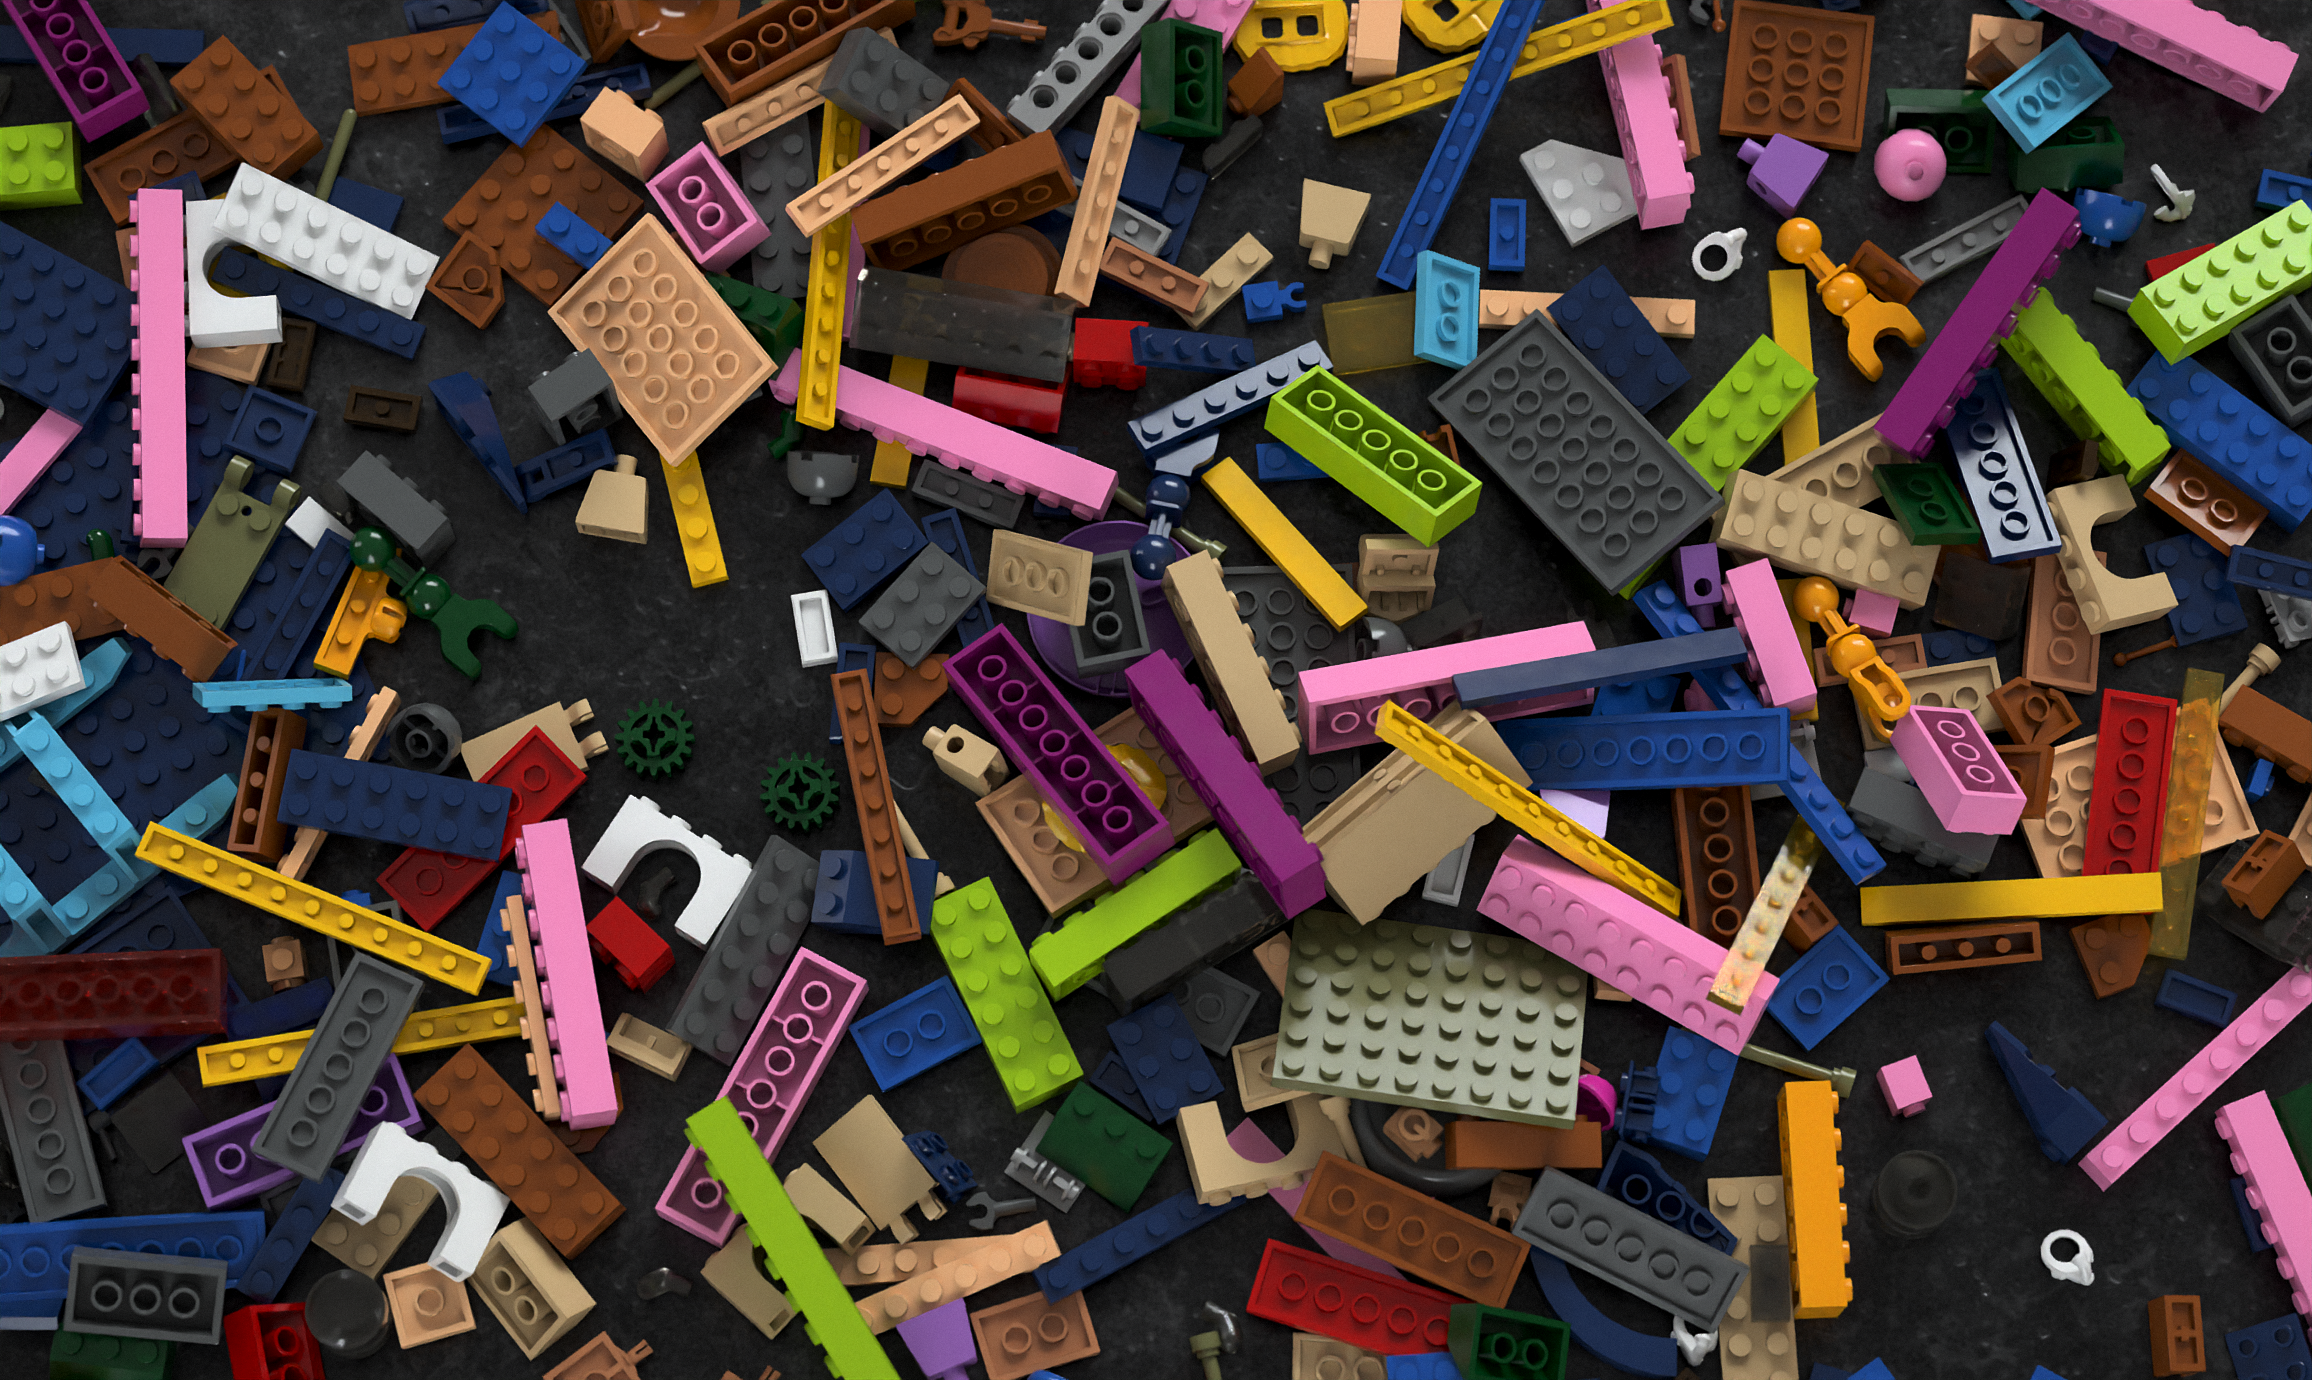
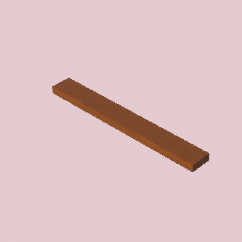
M867 668L831 674V684L884 945L922 939Z

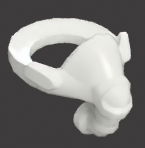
M2156 163L2150 167L2152 175L2175 205V209L2169 211L2167 206L2161 207L2154 213V216L2157 219H2162L2164 222L2187 218L2192 211L2195 190L2179 191L2176 184L2171 183Z
M1737 228L1728 233L1715 232L1701 240L1694 248L1692 255L1693 267L1696 273L1705 280L1719 281L1728 277L1735 269H1739L1743 260L1741 249L1746 240V230ZM1710 245L1722 246L1727 252V262L1719 271H1707L1701 265V254Z
M2057 1230L2050 1233L2044 1239L2041 1246V1258L2044 1264L2051 1270L2052 1277L2060 1280L2067 1278L2082 1285L2092 1284L2094 1280V1274L2091 1270V1263L2094 1261L2093 1252L2080 1234L2071 1230ZM2060 1238L2073 1240L2077 1243L2080 1253L2071 1262L2057 1261L2050 1253L2051 1244L2055 1240Z
M1675 1315L1673 1331L1670 1337L1677 1339V1345L1680 1346L1688 1364L1697 1366L1702 1363L1703 1357L1707 1352H1712L1715 1349L1719 1338V1328H1717L1714 1334H1697L1694 1337L1686 1330L1684 1319Z

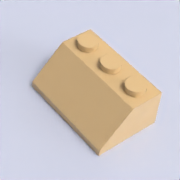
M527 1216L497 1231L490 1239L473 1274L466 1278L529 1360L536 1358L578 1325L596 1305V1302Z

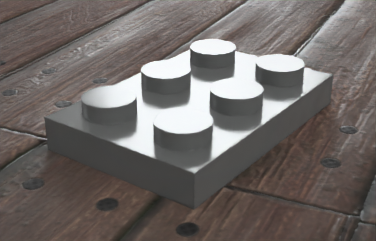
M931 541L858 622L860 626L914 671L987 592V589L980 581Z

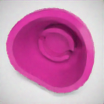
M1580 1075L1576 1115H1588V1122H1601V1132L1611 1129L1614 1126L1618 1105L1615 1089L1610 1083L1598 1076Z

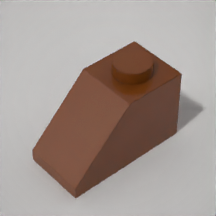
M1264 46L1259 48L1228 82L1226 102L1236 116L1241 114L1247 123L1279 103L1283 97L1284 72Z

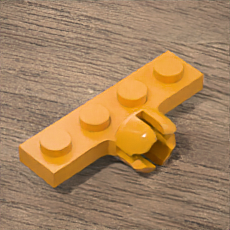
M397 548L396 555L400 558L402 556V549ZM355 565L315 657L313 668L348 680L361 648L368 638H376L387 643H393L398 639L401 634L399 629L404 627L407 618L408 606L405 602L392 598L386 593L391 578L383 571L367 572Z

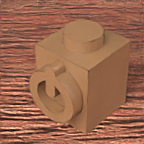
M283 936L272 939L269 945L262 946L267 982L274 990L275 995L287 996L298 994L306 990V985H311L306 949L299 939L294 940L291 936Z
M1403 1105L1384 1124L1383 1133L1416 1163L1423 1155L1429 1159L1440 1148L1443 1142L1439 1138L1442 1136L1444 1128L1422 1108Z

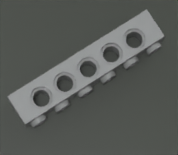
M1104 0L1098 7L1093 20L1089 24L1083 23L1077 29L1073 41L1067 48L1064 46L1059 48L1051 60V65L1044 72L1038 71L1033 76L1027 91L1022 96L1016 95L1010 101L1006 108L1007 119L1026 137L1051 129L1055 137L1140 45L1141 27L1159 21L1172 0ZM1134 7L1139 9V11L1130 12L1126 8ZM1113 31L1117 34L1114 36L1105 35L1104 32ZM1091 55L1095 58L1092 60L1083 59L1081 56ZM1069 79L1072 81V83L1063 84L1060 83L1059 80ZM1039 103L1049 104L1050 107L1039 108L1036 105Z

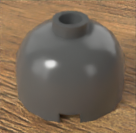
M787 451V477L791 486L799 494L810 496L809 503L831 505V498L844 496L854 486L859 470V455L847 453L838 455L834 452Z
M1362 617L1363 620L1355 622L1356 662L1412 652V647L1407 644L1406 637L1401 629L1390 620Z
M425 702L407 707L391 719L386 730V738L390 736L389 742L391 745L388 751L398 768L439 775L456 761L462 749V731L459 722L451 712L436 704Z

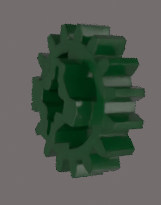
M658 698L653 699L652 707H646L645 703L640 701V711L635 713L628 708L626 713L629 721L619 720L617 723L618 727L624 732L615 735L616 743L623 745L617 749L619 757H627L624 763L628 770L637 765L639 777H642L646 771H650L653 780H657L659 771H664L669 778L672 776L671 767L675 765L682 770L685 767L681 758L683 756L692 758L693 756L692 750L687 747V745L696 743L695 735L687 734L694 729L692 721L682 722L686 717L685 711L680 709L674 713V705L671 701H668L664 708L660 707ZM663 718L671 721L679 731H676L675 728H668L663 723ZM648 719L640 728H636L642 721ZM657 726L661 738L658 739L654 752L650 740L653 739ZM632 747H635L636 750H643L647 754V760L639 757ZM675 750L669 757L663 759L669 751Z
M792 752L791 761L788 763L782 757H779V768L777 770L772 767L766 769L771 780H761V787L768 791L760 795L761 802L765 804L771 803L765 808L767 817L777 814L775 818L776 826L780 827L784 822H788L789 832L792 833L797 825H802L805 833H809L810 823L814 822L819 828L823 827L821 817L824 815L828 818H833L834 813L829 806L839 805L840 803L839 797L832 794L840 790L839 782H830L836 776L834 769L824 771L825 760L821 758L816 763H813L812 755L808 752L804 760H799L796 752ZM804 771L811 772L819 778L811 779L804 774ZM790 773L787 781L784 784L778 785L782 778ZM797 780H800L801 786L805 791L804 804L802 806L796 795ZM822 800L821 804L814 811L810 812L815 802ZM782 807H791L797 811V815L785 811Z

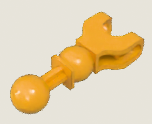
M1793 218L1780 227L1776 236V246L1779 253L1789 262L1804 263L1820 281L1816 286V292L1819 295L1822 294L1823 303L1830 312L1837 316H1842V323L1849 331L1848 356L1867 379L1875 382L1883 376V363L1873 348L1879 338L1886 335H1896L1910 347L1914 348L1927 341L1925 330L1907 307L1894 302L1883 303L1878 301L1871 293H1867V287L1860 277L1847 272V265L1845 263L1841 264L1838 268L1833 265L1821 250L1822 235L1815 223L1805 218Z
M1822 576L1804 578L1797 584L1792 595V603L1796 613L1804 620L1820 624L1828 636L1826 654L1830 657L1835 671L1842 677L1849 679L1848 687L1854 694L1864 719L1876 737L1883 743L1891 744L1890 737L1893 731L1885 729L1881 721L1884 719L1886 721L1896 720L1898 722L1899 718L1904 717L1910 711L1911 696L1898 674L1892 668L1885 665L1879 655L1877 656L1873 642L1865 635L1860 634V626L1854 624L1847 627L1837 612L1839 593L1836 586L1829 579Z

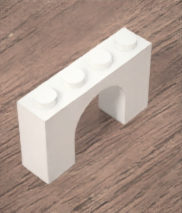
M224 199L186 202V215H183V237L187 236V248H183L184 270H188V281H184V303H189V315H184L185 336L191 337L196 349L283 342L282 312L276 295L231 298L217 293L208 284L210 268L216 258L223 253L225 246L232 248L244 245L211 229Z
M630 794L582 865L581 869L584 876L616 895L636 864L648 853L663 848L677 849L687 853L699 865L701 879L697 892L674 927L678 935L707 952L754 865L739 854L735 853L731 857L721 851L723 846L712 837L704 834L700 838L690 832L692 827L683 819L675 815L669 819L659 812L661 807L649 798L642 796L639 800Z
M383 1121L370 1130L331 1207L359 1224L364 1225L376 1217L391 1186L398 1177L415 1176L428 1181L439 1191L445 1202L447 1221L445 1229L427 1264L460 1283L473 1274L510 1198L501 1193V1188L490 1181H481L470 1174V1170L465 1165L455 1161L450 1162L440 1156L438 1150L432 1145L425 1142H417L407 1136L406 1131L401 1126Z

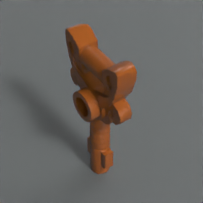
M941 0L946 9L943 27L934 32L932 44L943 47L963 43L964 48L967 50H974L977 48L979 41L984 42L988 38L990 32L1021 37L1022 42L1035 43L1036 39L1045 41L1047 26H1040L1038 21L1024 19V23L993 19L990 8L985 7V0ZM963 11L966 13L968 21L961 30H956L959 12Z

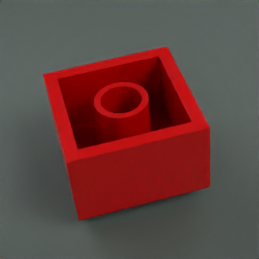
M1076 318L1073 355L1074 382L1080 383L1087 388H1098L1102 384L1116 385L1119 389L1135 390L1138 386L1146 387L1147 366L1135 365L1130 330L1137 326L1148 327L1149 322Z
M617 896L586 926V931L590 938L588 940L589 946L592 948L590 951L605 966L611 962L614 965L613 968L618 973L617 977L632 991L638 987L645 994L676 963L670 946Z

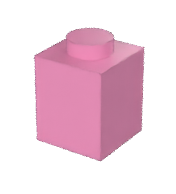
M1857 588L1853 599L1846 598L1841 618L1847 620V627L1858 624L1861 628L1860 634L1865 635L1868 639H1886L1891 635L1900 600Z
M1916 1055L1881 1067L1876 1074L1892 1116L1903 1113L1905 1118H1908L1926 1110L1924 1105L1933 1096Z

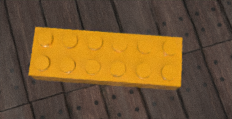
M1831 1080L1785 1082L1776 1099L1794 1319L1837 1318L1847 1307V1301H1852L1853 1297L1851 1278H1845L1844 1269L1845 1263L1850 1261V1249L1848 1240L1842 1241V1226L1847 1225L1846 1204L1839 1201V1188H1844V1170L1842 1165L1837 1166L1836 1152L1841 1151L1842 1144L1840 1128H1834V1114H1838L1839 1111L1837 1091H1831Z

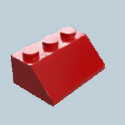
M967 345L955 378L952 408L982 420L996 422L1003 427L1020 426L1031 428L1034 432L1041 434L1058 433L1063 418L1073 364Z
M311 1302L249 1305L223 1317L234 1380H325Z

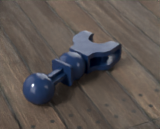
M1212 427L1201 432L1199 437L1190 443H1176L1147 457L1142 455L1146 467L1153 473L1154 479L1145 492V521L1150 523L1148 534L1139 538L1130 551L1133 570L1141 578L1150 581L1163 579L1166 566L1176 562V550L1169 541L1171 528H1179L1181 526L1182 515L1191 502V485L1201 480V476L1214 467L1219 440V428Z

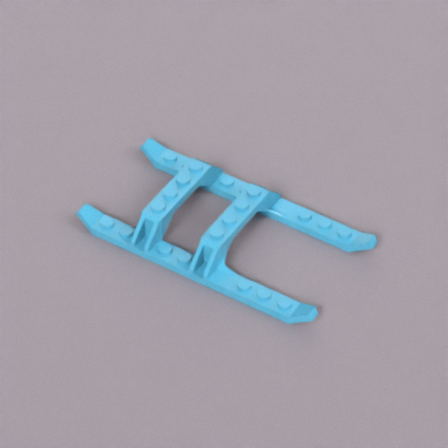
M113 637L79 661L86 688L0 722V773L25 754L111 859L110 862L59 902L51 906L0 844V905L5 909L13 924L12 934L0 946V998L164 870L140 860L134 855L143 836L139 835L133 825L55 731L114 685L120 671L133 652L121 637ZM235 773L222 775L197 792L158 824L201 841L226 821L236 802L240 779Z

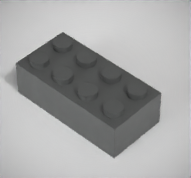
M1867 767L1863 769L1845 808L1846 813L1864 836L1880 841V845L1883 848L1895 853H1900L1902 850L1915 856L1914 859L1920 864L1928 867L1938 865L1950 870L1949 874L1952 877L1967 882L1970 879L1978 880L1989 863L2000 835L1946 831L1920 789Z
M74 1247L71 1256L64 1331L219 1344L229 1261Z

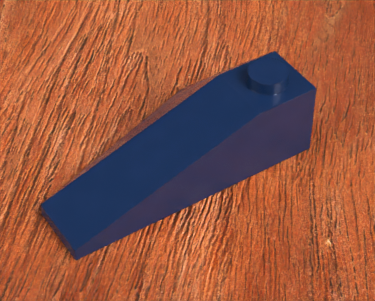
M465 371L433 380L429 383L428 388L438 411L521 514L525 515L529 512L488 398L492 395V392L480 377L474 380Z
M1994 1021L1984 1034L2037 1139L2042 1143L2040 1148L2049 1159L2054 1162L2059 1160L2065 1165L2109 1121L2073 1086L2068 1091L2060 1086L2058 1079L2055 1077L2056 1072L2047 1064L2044 1066L2041 1063L2037 1065L2031 1061L2033 1056L2029 1049L1997 1021Z
M1617 1139L1603 1161L1602 1168H1599L1592 1179L1590 1186L1731 1256L1738 1238L1707 1208H1702L1686 1192L1687 1189L1679 1181H1675L1660 1167L1661 1164L1652 1155Z

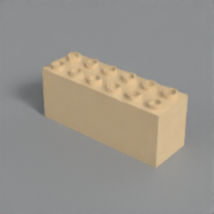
M1457 698L1427 723L1428 726L1526 789L1533 783L1487 718L1473 708L1461 710ZM1397 748L1303 826L1304 834L1302 836L1308 844L1314 842L1322 853L1324 861L1321 862V866L1327 876V880L1324 881L1327 892L1340 907L1363 926L1368 921L1376 919L1383 912L1384 907L1396 897L1406 894L1412 884L1422 875L1437 868L1440 860L1452 850L1462 847L1467 842L1469 836L1478 828L1493 821L1497 812L1475 800L1471 795L1451 782H1447L1440 775L1423 764L1416 762L1412 757Z

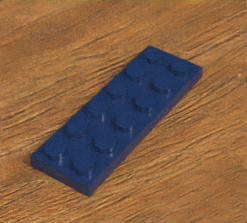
M1998 368L1979 370L1975 376V380L1978 381L1975 388L1966 399L1960 397L1953 408L1956 410L1954 418L1945 429L1941 427L1973 519L1982 532L1980 539L1989 564L1993 565L2060 553L2062 548L2061 539Z
M292 748L277 823L499 863L513 788Z

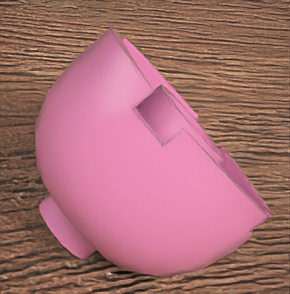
M1902 129L1880 144L1874 157V172L1880 186L1890 196L1902 201H1920L1930 197L1940 188L1946 176V157L1942 146L1931 134L1919 129Z

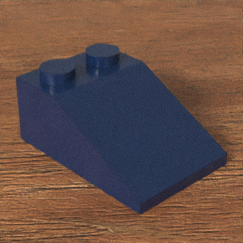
M855 850L821 851L811 918L812 923L833 934H882L866 852ZM906 857L921 934H929L940 862Z

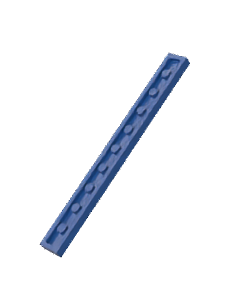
M1546 0L1503 1L1376 273V277L1408 292L1411 291L1417 278V255L1419 252L1430 250Z
M1664 579L1639 590L1632 598L1663 639L1705 632ZM1730 664L1689 671L1719 710L1764 708ZM1790 741V784L1777 785L1855 885L1880 873L1886 867V862Z

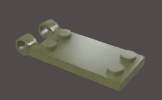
M239 455L234 456L228 464L224 480L163 585L166 590L222 632H224L302 494V487L287 479H283L278 484L270 506L242 493V490L253 474L255 464ZM245 508L252 509V513L249 516L242 515Z

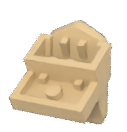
M1410 534L1361 535L1358 545L1360 566L1357 576V595L1368 606L1366 616L1387 619L1399 627L1417 618L1422 611H1430L1436 587L1434 571L1439 553L1438 541L1428 548Z

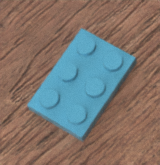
M1430 250L1418 253L1414 356L1460 371L1477 358L1480 268Z

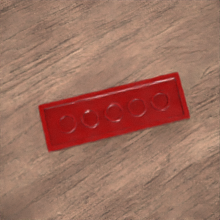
M2107 688L2102 691L2080 876L2158 872L2178 704L2177 699ZM2145 912V913H2137V914H2144V915H2150V916H2151V914H2152L2153 912Z
M535 725L477 781L513 788L499 863L409 847L376 881L429 934L515 850V838L521 837L522 825L544 822L589 778Z
M1268 1238L1246 1313L1377 1354L1392 1356L1450 1351L1447 1344L1451 1304H1471L1475 1302Z

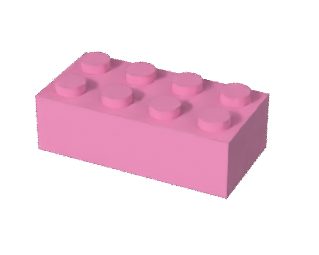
M1768 558L1726 571L1724 584L1721 585L1723 595L1721 605L1726 616L1732 614L1734 627L1738 628L1748 651L1747 662H1744V666L1750 682L1756 681L1758 684L1759 694L1756 695V698L1764 708L1787 707L1790 710V717L1813 710L1817 690Z
M1911 705L1910 711L1904 717L1898 719L1890 737V742L1946 831L1954 833L1976 832L1986 835H2011L2027 802V797L1970 710Z

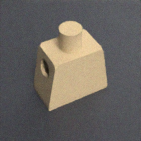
M1309 179L1304 180L1299 244L1312 248L1308 261L1311 266L1327 269L1329 268L1332 254L1348 256L1368 213L1371 194Z
M620 454L616 456L618 464L614 466L613 472L600 469L594 472L576 516L575 523L579 533L647 544L649 507L647 479L635 476L638 462L635 457Z
M956 724L951 725L946 733L936 726H932L924 736L923 745L933 750L932 754L939 768L982 798L1000 788L1010 774L1005 760L997 747Z

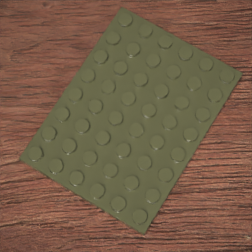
M1307 908L1295 915L1271 1087L1573 1130L1576 1115L1588 972L1531 940L1379 918L1368 921L1362 926L1350 914Z

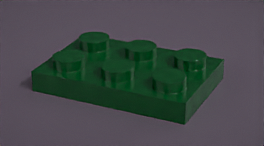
M1941 462L1875 464L1871 476L1911 546L1978 543L1982 532Z

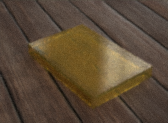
M1416 291L1322 304L1330 361L1334 366L1333 376L1432 362L1414 356Z

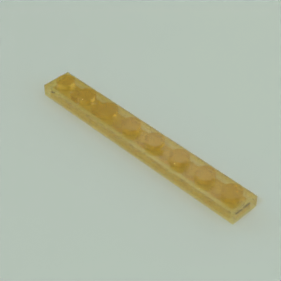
M2188 668L2185 672L2158 872H2161L2163 912L2152 913L2147 954L2185 960L2187 957L2225 674L2194 668Z
M1835 798L1842 806V808H1844L1846 803ZM1800 813L1706 997V1000L1739 1016L1825 846Z

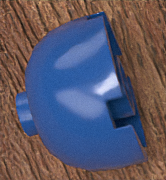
M2077 188L2073 201V207L2080 212L2082 224L2080 230L2090 236L2089 243L2110 248L2111 241H2125L2133 237L2141 226L2147 204L2133 200V202H2129L2120 196Z
M0 515V586L15 585L27 579L28 576H32L35 566H43L45 545L38 544L36 531L30 523L18 517Z

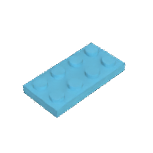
M2067 32L1994 88L1982 100L2023 151L2028 154L2113 86L2071 34Z
M340 677L192 683L193 698L202 707L208 708V712L212 713L230 712V706L238 705L245 706L246 711L268 710V704L283 705V709L297 710L304 709L305 703L313 702L320 703L321 708L342 707V701H352V686Z

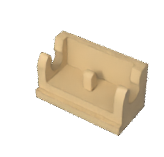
M628 1013L620 1015L606 1041L608 1051L673 1082H676L693 1046L682 1039L643 1022Z

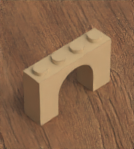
M2123 474L2055 488L2045 496L2062 542L2061 551L2056 553L2059 558L2067 577L2068 585L2073 591L2081 610V616L2086 622L2091 635L2160 619L2179 605L2165 572L2136 579L2121 578L2104 568L2093 552L2090 539L2092 526L2118 521L2136 507Z
M1310 1093L1285 1101L1294 1133V1148L1284 1158L1271 1163H1256L1246 1160L1232 1149L1227 1141L1216 1101L1180 1108L1176 1124L1198 1204L1209 1202L1211 1206H1218L1228 1203L1232 1200V1197L1246 1194L1247 1198H1255L1266 1194L1268 1189L1282 1187L1283 1190L1298 1188L1304 1184V1181L1311 1179L1323 1150L1348 1160L1334 1120H1329L1328 1114H1323L1318 1099L1327 1094Z
M806 1162L786 1177L783 1187L807 1226L821 1231L848 1256L851 1257L876 1231V1228L863 1212ZM749 1223L742 1224L734 1231L731 1240L726 1246L708 1258L701 1274L713 1288L772 1340L797 1313L794 1312L786 1297L764 1278L762 1259L765 1249L762 1244L755 1248L744 1230Z

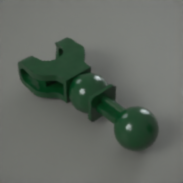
M371 525L359 529L353 535L349 545L350 556L354 564L367 572L383 571L402 588L399 598L401 600L406 599L407 606L414 615L421 619L431 620L430 625L439 633L440 651L446 663L467 679L476 680L481 675L482 666L480 661L468 649L467 640L469 636L477 630L488 629L503 639L513 638L519 632L515 620L492 600H465L456 592L452 596L448 583L438 575L426 574L427 568L424 566L416 572L396 555L395 539L383 527Z

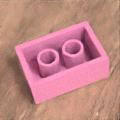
M702 141L645 184L694 257L707 271L721 274L772 235L719 157Z

